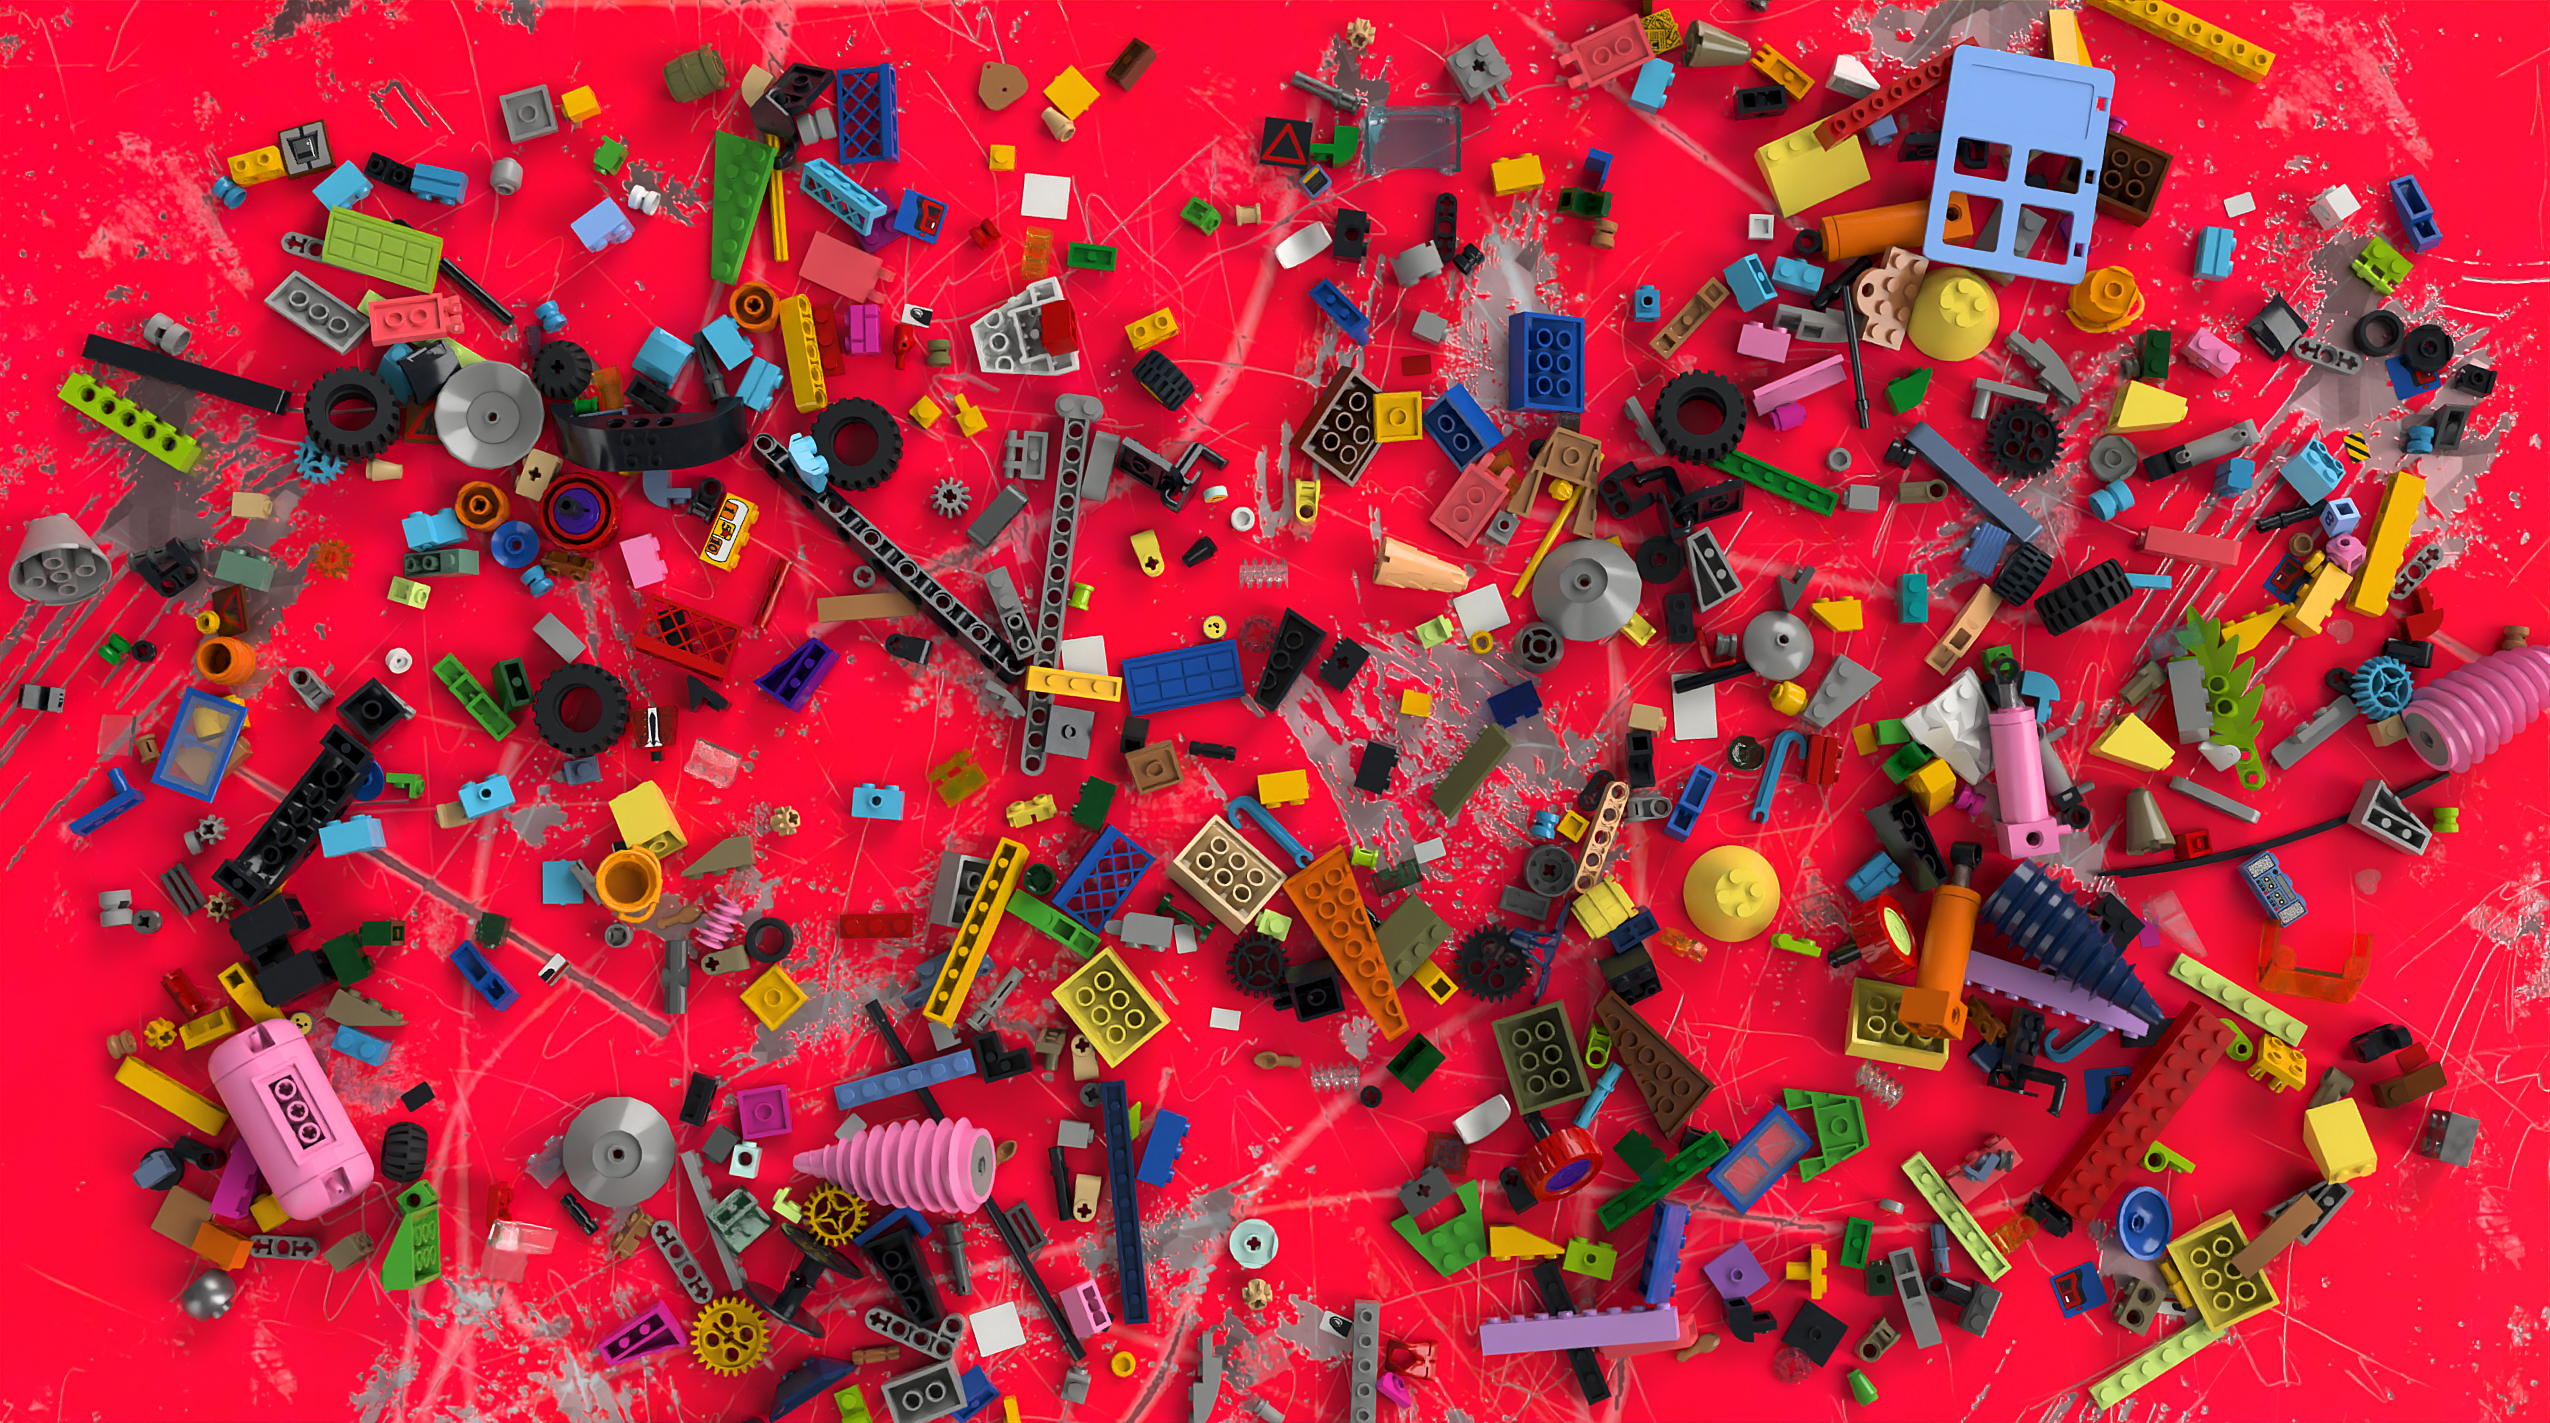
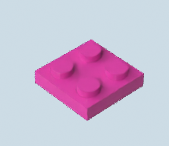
M786 1084L737 1092L744 1140L793 1132Z

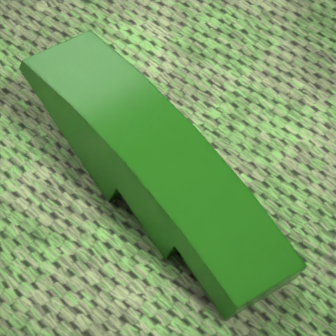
M451 652L432 668L446 683L448 689L498 742L517 726L508 714L504 715L503 708Z

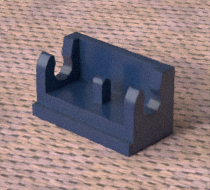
M1645 905L1637 908L1639 913L1633 918L1629 917L1615 930L1606 934L1611 941L1612 947L1618 954L1661 930L1650 909Z

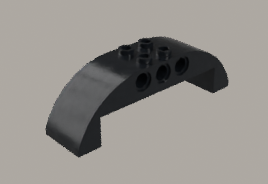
M743 396L719 397L715 412L577 417L575 403H552L550 405L557 447L560 453L573 464L597 471L629 472L692 468L723 459L742 448L749 441Z
M335 723L319 742L325 749L236 859L226 858L211 877L248 908H252L266 899L297 871L320 844L319 829L326 827L327 822L340 819L358 795L370 774L374 762V753Z

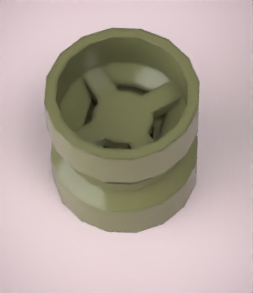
M945 339L927 341V349L930 351V356L927 358L928 366H951V357L949 356L951 341Z

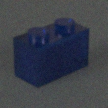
M1531 680L1486 700L1494 721L1499 726L1503 725L1504 729L1516 724V718L1525 715L1527 719L1539 714L1538 708L1543 706Z

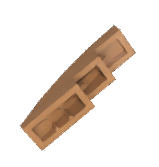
M901 592L817 598L819 623L918 616V607Z
M2305 1192L2269 1222L2265 1229L2251 1239L2247 1246L2230 1259V1262L2248 1280L2300 1235L2323 1213V1210Z

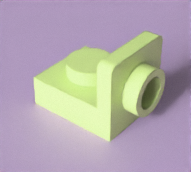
M394 576L387 599L424 609L431 587Z
M1440 615L1429 622L1415 627V630L1426 650L1450 639L1454 628L1449 618L1444 619L1443 615Z
M1265 909L1264 913L1259 912L1254 925L1258 926L1257 932L1268 936L1272 935L1273 938L1285 941L1293 919Z
M789 1186L785 1187L784 1190L780 1188L772 1200L775 1202L772 1209L794 1223H799L804 1217L803 1212L800 1211L802 1207L792 1200L789 1202L785 1201L792 1188Z

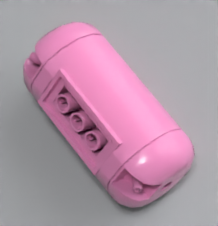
M281 1018L267 1020L231 1037L213 1051L208 1062L210 1078L278 1203L288 1216L296 1220H310L319 1217L348 1202L369 1187L374 1176L372 1160L304 1035L295 1023Z

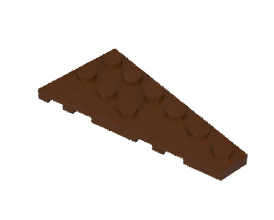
M1608 989L1593 1007L1665 1139L1669 1141L1716 1085L1612 989Z

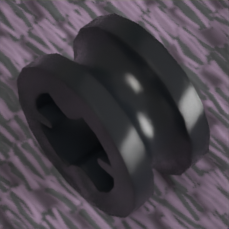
M140 640L133 645L132 656L135 660L151 662L156 658L157 648L153 643ZM146 645L148 646V656L142 655L141 647L146 648Z
M1367 1086L1361 1091L1360 1099L1366 1107L1375 1108L1381 1103L1382 1094L1377 1087ZM1368 1090L1378 1093V1099L1375 1098V1103H1370L1369 1100L1364 1099V1095H1368L1366 1093Z

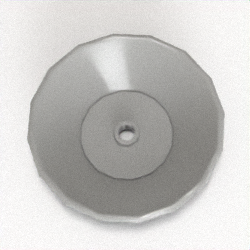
M491 360L468 364L450 376L438 394L434 412L438 437L448 452L468 466L489 470L512 465L530 453L541 436L545 417L541 393L531 378L509 363ZM492 414L497 415V419L495 421H490V416Z
M1580 538L1561 544L1543 559L1534 575L1532 599L1538 617L1543 622L1554 627L1562 637L1568 640L1591 642L1612 636L1630 621L1640 602L1642 582L1635 562L1622 548L1604 539ZM1583 581L1589 582L1587 586H1581Z
M607 1097L588 1105L571 1122L563 1141V1165L571 1184L586 1199L606 1207H630L651 1198L666 1183L675 1162V1139L666 1119L650 1104L632 1097ZM617 1149L622 1151V1157L616 1158L613 1155V1152Z

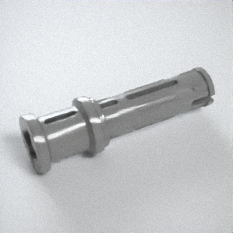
M1013 966L986 1001H980L978 1009L970 1018L967 1017L965 1021L982 1034L984 1026L992 1017L995 1018L997 1016L996 1010L1025 974Z

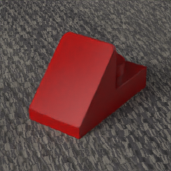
M2208 829L2173 835L2176 844L2173 847L2176 859L2184 860L2213 853Z

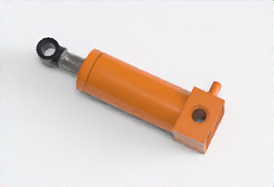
M1955 841L1950 851L1951 862L1955 867L1951 885H1940L1935 888L1914 988L1904 987L1897 1020L1916 1036L1962 1040L1968 1007L1960 999L1981 903V896L1975 891L1970 890L1969 884L1972 871L1975 870V867L1980 866L1982 862L1983 849L1979 842Z

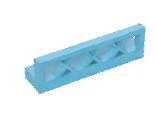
M823 158L804 163L800 188L863 236L870 235L873 219L886 215L887 206ZM810 177L813 179L816 189L809 185ZM825 188L830 192L833 201L828 199ZM841 201L846 203L849 214L844 211ZM857 213L865 218L864 225L860 223Z

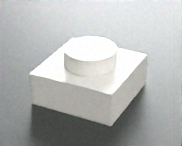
M1750 214L1748 217V239L1772 240L1774 215Z

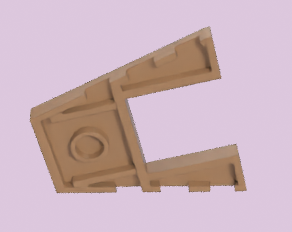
M1555 426L1504 511L1529 518L1543 473L1562 480L1564 479L1584 487L1570 533L1584 538L1595 539L1596 496L1598 495L1599 488L1597 481L1598 472H1600L1602 441Z

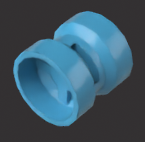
M228 175L221 177L212 188V193L217 198H222L224 204L230 209L238 207L247 196V191L240 186H236L233 179Z
M555 300L542 304L534 312L537 318L543 321V327L547 333H553L561 329L568 322L566 317L558 311L559 306Z
M2427 426L2409 427L2411 440L2407 444V452L2431 454L2433 447L2431 438L2434 437L2435 429Z
M540 565L532 567L520 577L524 585L530 587V593L534 598L541 597L554 586L553 581L550 578H546L544 570Z
M1537 810L1535 814L1536 823L1532 826L1530 833L1553 840L1555 835L1554 827L1558 824L1560 816Z

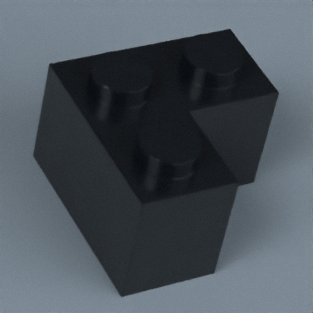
M2102 892L2087 910L2091 915L2097 917L2104 915L2101 923L2103 925L2101 929L2104 933L2116 930L2112 939L2116 949L2127 946L2145 927L2111 892Z
M999 1029L972 1037L985 1084L1034 1070L1029 1047L1026 1046L1005 1052Z

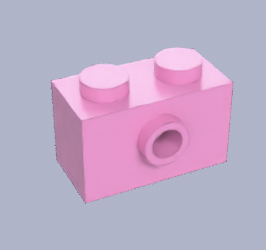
M1750 321L1749 325H1743L1737 353L1784 364L1791 334H1786L1787 329L1773 326V330L1763 328V323Z
M2203 327L2195 330L2180 350L2181 353L2193 360L2198 367L2207 370L2218 379L2228 374L2241 355Z
M648 533L620 542L635 589L666 579L665 574L668 571L664 560L659 558L657 551H660V546L656 537H652V534Z
M1094 1279L1077 1283L1059 1292L1077 1338L1097 1333L1112 1325Z

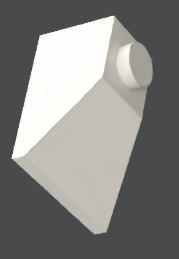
M1838 54L1825 85L1826 88L1859 100L1880 89V85L1864 65L1848 54Z

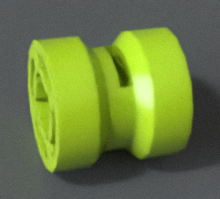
M2433 808V816L2436 817V822L2433 824V832L2458 833L2456 817L2459 816V808Z

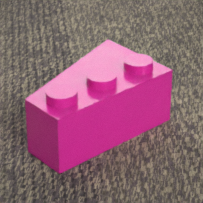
M243 1137L238 1138L232 1145L230 1159L209 1209V1212L234 1219L252 1215L249 1207L255 1204L253 1200L259 1196L264 1175Z
M661 1298L600 1338L596 1347L611 1367L640 1359L646 1355L662 1353L665 1350L676 1347H684L689 1337Z

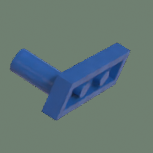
M1327 278L1308 292L1310 297L1352 339L1354 338L1358 345L1363 346L1368 343L1369 335L1365 330L1370 324L1368 318Z
M118 767L110 770L107 775L118 796L69 824L72 833L85 837L145 801L146 798L143 792L130 787L121 768Z
M907 1206L901 1209L896 1208L853 1241L860 1248L902 1216H905L920 1239L933 1230L919 1211Z

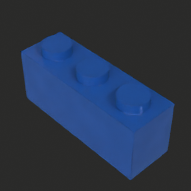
M1162 1107L1160 1108L1136 1179L1164 1188L1166 1182L1171 1184L1175 1172L1174 1169H1171L1173 1160H1179L1183 1149L1182 1146H1179L1181 1137H1187L1191 1123L1187 1122L1188 1116Z

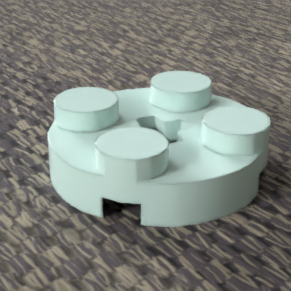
M1256 1218L1247 1219L1240 1222L1231 1233L1230 1251L1234 1258L1244 1267L1260 1268L1269 1263L1277 1253L1278 1237L1274 1228L1264 1220ZM1252 1237H1257V1241L1261 1242V1246H1256V1250H1251V1245L1247 1244V1240H1251Z

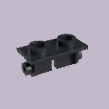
M2035 1192L2032 1193V1203L2027 1201L2023 1206L2025 1214L2037 1223H2040L2044 1218L2048 1219L2043 1224V1227L2055 1237L2064 1238L2068 1231L2073 1232V1221L2068 1213L2056 1209L2052 1206V1202L2044 1195L2039 1196Z

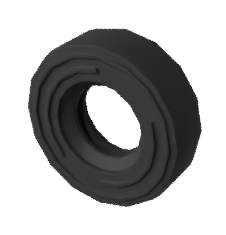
M154 1148L141 1159L140 1163L151 1157L152 1153L163 1150L176 1168L175 1172L150 1189L157 1191L169 1190L173 1186L178 1185L183 1178L185 1172L184 1160L174 1156L172 1148Z

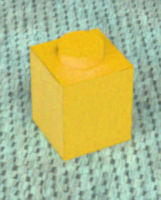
M588 85L561 95L564 102L560 104L565 117H570L574 123L601 113L595 95Z

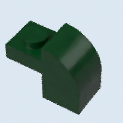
M1578 187L1563 188L1560 192L1556 212L1572 218L1595 222L1597 219L1608 217L1613 194L1607 191L1590 193Z

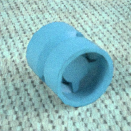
M2121 479L2108 484L2105 490L2100 489L2088 496L2091 509L2102 522L2115 517L2117 511L2123 512L2135 505L2130 489Z

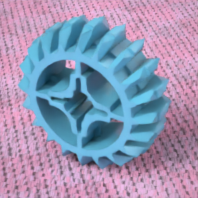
M2387 656L2374 657L2364 661L2362 666L2356 669L2358 674L2352 676L2355 683L2350 687L2355 689V693L2351 696L2358 700L2355 706H2362L2360 713H2368V718H2376V721L2388 719V717L2397 716V714L2401 717L2403 710L2413 701L2411 694L2415 692L2411 688L2415 681L2409 679L2412 672H2405V664H2399L2398 659H2391Z

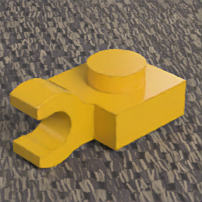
M962 393L954 397L962 412L956 415V418L967 438L988 428L977 405L970 408Z

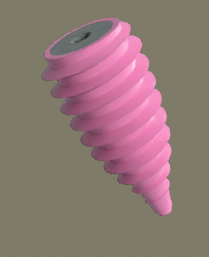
M2536 644L2530 648L2517 646L2510 651L2500 650L2492 656L2480 657L2475 663L2464 664L2459 670L2448 672L2444 678L2435 679L2428 686L2418 688L2412 696L2413 701L2408 704V707L2403 710L2401 715V721L2408 734L2406 738L2417 755L2436 770L2447 771L2450 769L2454 772L2465 773L2469 770L2470 763L2478 764L2482 762L2485 754H2493L2498 750L2499 744H2508L2513 737V733H2522L2526 728V722L2532 723L2538 719L2539 709L2546 710L2550 706V644L2548 647Z
M965 1117L959 1119L956 1125H954L951 1119L944 1118L938 1126L933 1119L929 1118L923 1122L921 1127L917 1121L910 1120L904 1129L900 1123L893 1122L886 1132L881 1125H875L869 1137L864 1130L860 1129L856 1132L853 1141L849 1142L847 1137H842L838 1145L830 1147L827 1144L822 1149L799 1153L793 1159L795 1170L814 1175L817 1178H826L834 1186L841 1184L846 1193H857L865 1201L875 1199L881 1205L892 1203L900 1209L910 1206L917 1211L927 1208L932 1212H939L944 1209L946 1212L956 1213L961 1209L964 1213L968 1214L975 1212L988 1199L994 1183L996 1166L995 1149L990 1133L983 1128L973 1129L970 1121Z

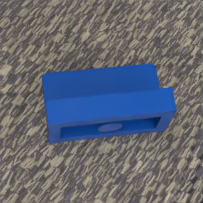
M1591 147L1583 168L1601 173L1596 189L1597 192H1600L1606 181L1614 155Z
M976 1365L961 1377L968 1406L950 1413L960 1423H965L1001 1395L998 1388L987 1379L980 1365Z

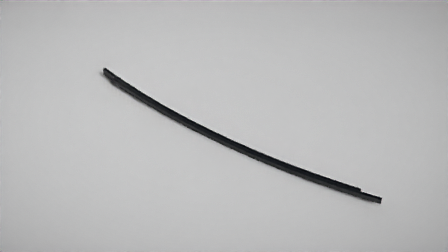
M2444 771L2432 777L2429 781L2425 778L2393 795L2402 800L2451 776L2448 771ZM2351 812L2256 844L2176 862L2097 872L2096 876L2121 875L2120 878L2143 876L2245 856L2297 841L2345 824Z

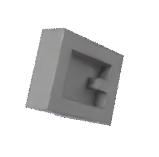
M1074 1366L1073 1369L1069 1368L1060 1398L1084 1404L1092 1374L1087 1373L1088 1370L1082 1367Z

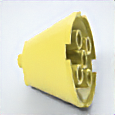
M1959 267L1935 269L1924 275L1906 332L1913 344L1921 352L1933 359L1955 362L1967 360L1984 350L1992 341L1999 324L1997 298L1988 283L1972 271Z
M1727 845L1707 851L1693 863L1685 878L1683 896L1688 916L1699 930L1717 940L1738 942L1758 935L1771 923L1779 906L1780 887L1772 866L1760 854L1746 847Z

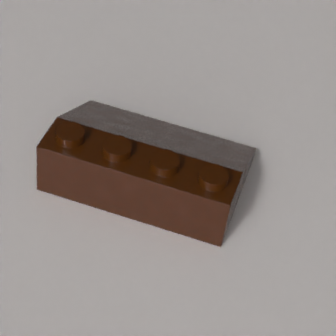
M2108 128L2095 209L2140 228L2150 218L2174 156ZM2066 157L2052 189L2053 191L2070 194L2077 193L2081 160L2079 158ZM2086 171L2085 183L2092 184L2093 171Z
M1342 365L1289 445L1353 488L1383 443L1374 442L1373 394L1385 392L1354 368Z

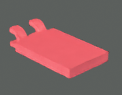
M1637 14L1572 43L1573 51L1558 57L1563 68L1575 62L1580 73L1568 79L1572 90L1585 83L1591 89L1656 59Z
M816 231L798 275L862 304L866 303L867 298L878 304H884L887 295L873 289L878 277L885 281L893 282L896 273L881 267L882 259L820 231Z
M442 293L368 302L371 336L374 347L447 337V331L454 334L465 333L459 295L443 298ZM448 312H449L450 314H460V315H454V316L449 317Z
M1489 451L1478 465L1473 462L1468 465L1429 519L1466 548L1469 547L1509 493L1510 489L1505 484L1515 473V470L1509 466L1503 470L1499 477L1490 471L1488 467L1496 456Z

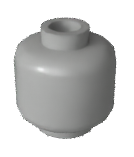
M508 157L494 162L490 175L491 186L499 194L512 195L521 188L523 168L514 159Z

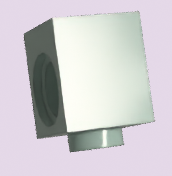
M742 1140V1144H736L729 1174L747 1178L757 1177L763 1148L757 1147V1142ZM743 1152H748L752 1156L750 1165H746L741 1161Z

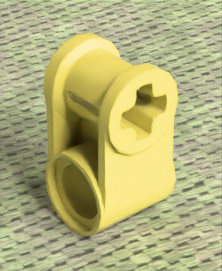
M1296 478V519L1301 525L1308 526L1316 521L1320 494V480L1318 479L1315 482L1301 481L1299 478ZM1303 508H1309L1312 510L1313 515L1306 519L1300 515V511Z
M1150 529L1130 536L1135 553L1144 572L1150 577L1161 575L1164 571V562L1154 530ZM1154 560L1155 563H1158L1155 570L1147 567L1150 565L1149 561Z

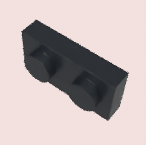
M665 610L658 612V616L663 615L668 611ZM681 610L673 614L678 626L686 623L684 611ZM670 616L660 619L663 633L675 628ZM688 627L680 629L685 641L690 640ZM677 631L664 636L668 645L676 646L682 643ZM690 643L688 647L691 653L694 654L692 643Z

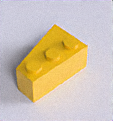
M2330 561L2322 563L2310 573L2311 579L2307 584L2303 583L2296 592L2298 597L2293 603L2290 602L2288 604L2289 608L2280 620L2281 623L2302 638L2320 634L2323 629L2319 626L2324 617L2328 619L2333 611L2330 609L2336 601H2340L2353 579Z
M1944 758L1925 762L1905 778L1904 785L1906 789L1915 794L1928 817L1953 803L1952 796H1954L1953 789H1955L1956 777Z

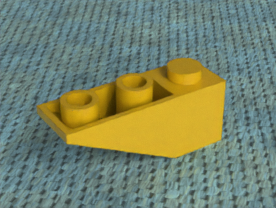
M2278 603L2265 607V612L2257 615L2255 611L2242 616L2243 621L2235 624L2234 620L2221 624L2219 647L2238 634L2240 636V643L2237 655L2254 649L2288 610V604L2279 606Z
M247 961L237 962L218 975V978L231 997L257 1025L270 1019H286L280 1008H271V1006L264 1002L262 998L263 990L255 977L256 973Z
M1514 1224L1488 1225L1491 1257H1496V1261L1510 1260V1256H1520L1521 1260L1535 1259V1255H1544V1258L1552 1259L1559 1258V1254H1565L1563 1247Z

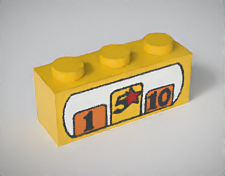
M728 493L699 559L728 572L732 568L735 569L740 559V555H738L741 546H745L748 542L750 533L747 532L750 525H754L758 519V506Z

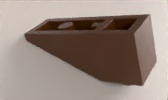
M2440 1061L2371 1083L2370 1087L2377 1107L2390 1109L2418 1099L2448 1084Z

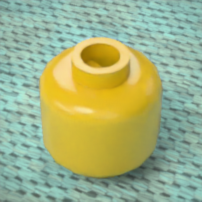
M1789 681L1776 684L1770 694L1773 708L1789 716H1794L1799 711H1804L1808 703L1805 689Z

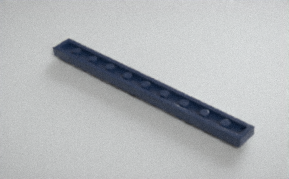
M1126 1079L1101 1081L1125 1325L1149 1323L1150 1314Z

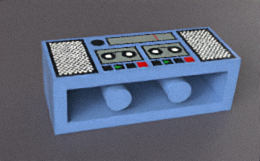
M2260 851L2238 865L2237 869L2276 928H2285L2308 913L2305 908L2307 904L2299 893H2295L2290 877L2286 873H2282L2278 867L2280 863L2276 856L2268 851Z

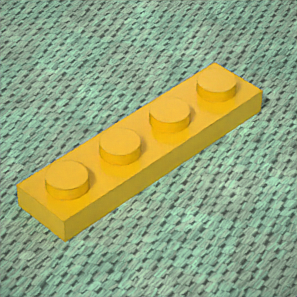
M1027 666L1025 690L1120 702L1122 678Z

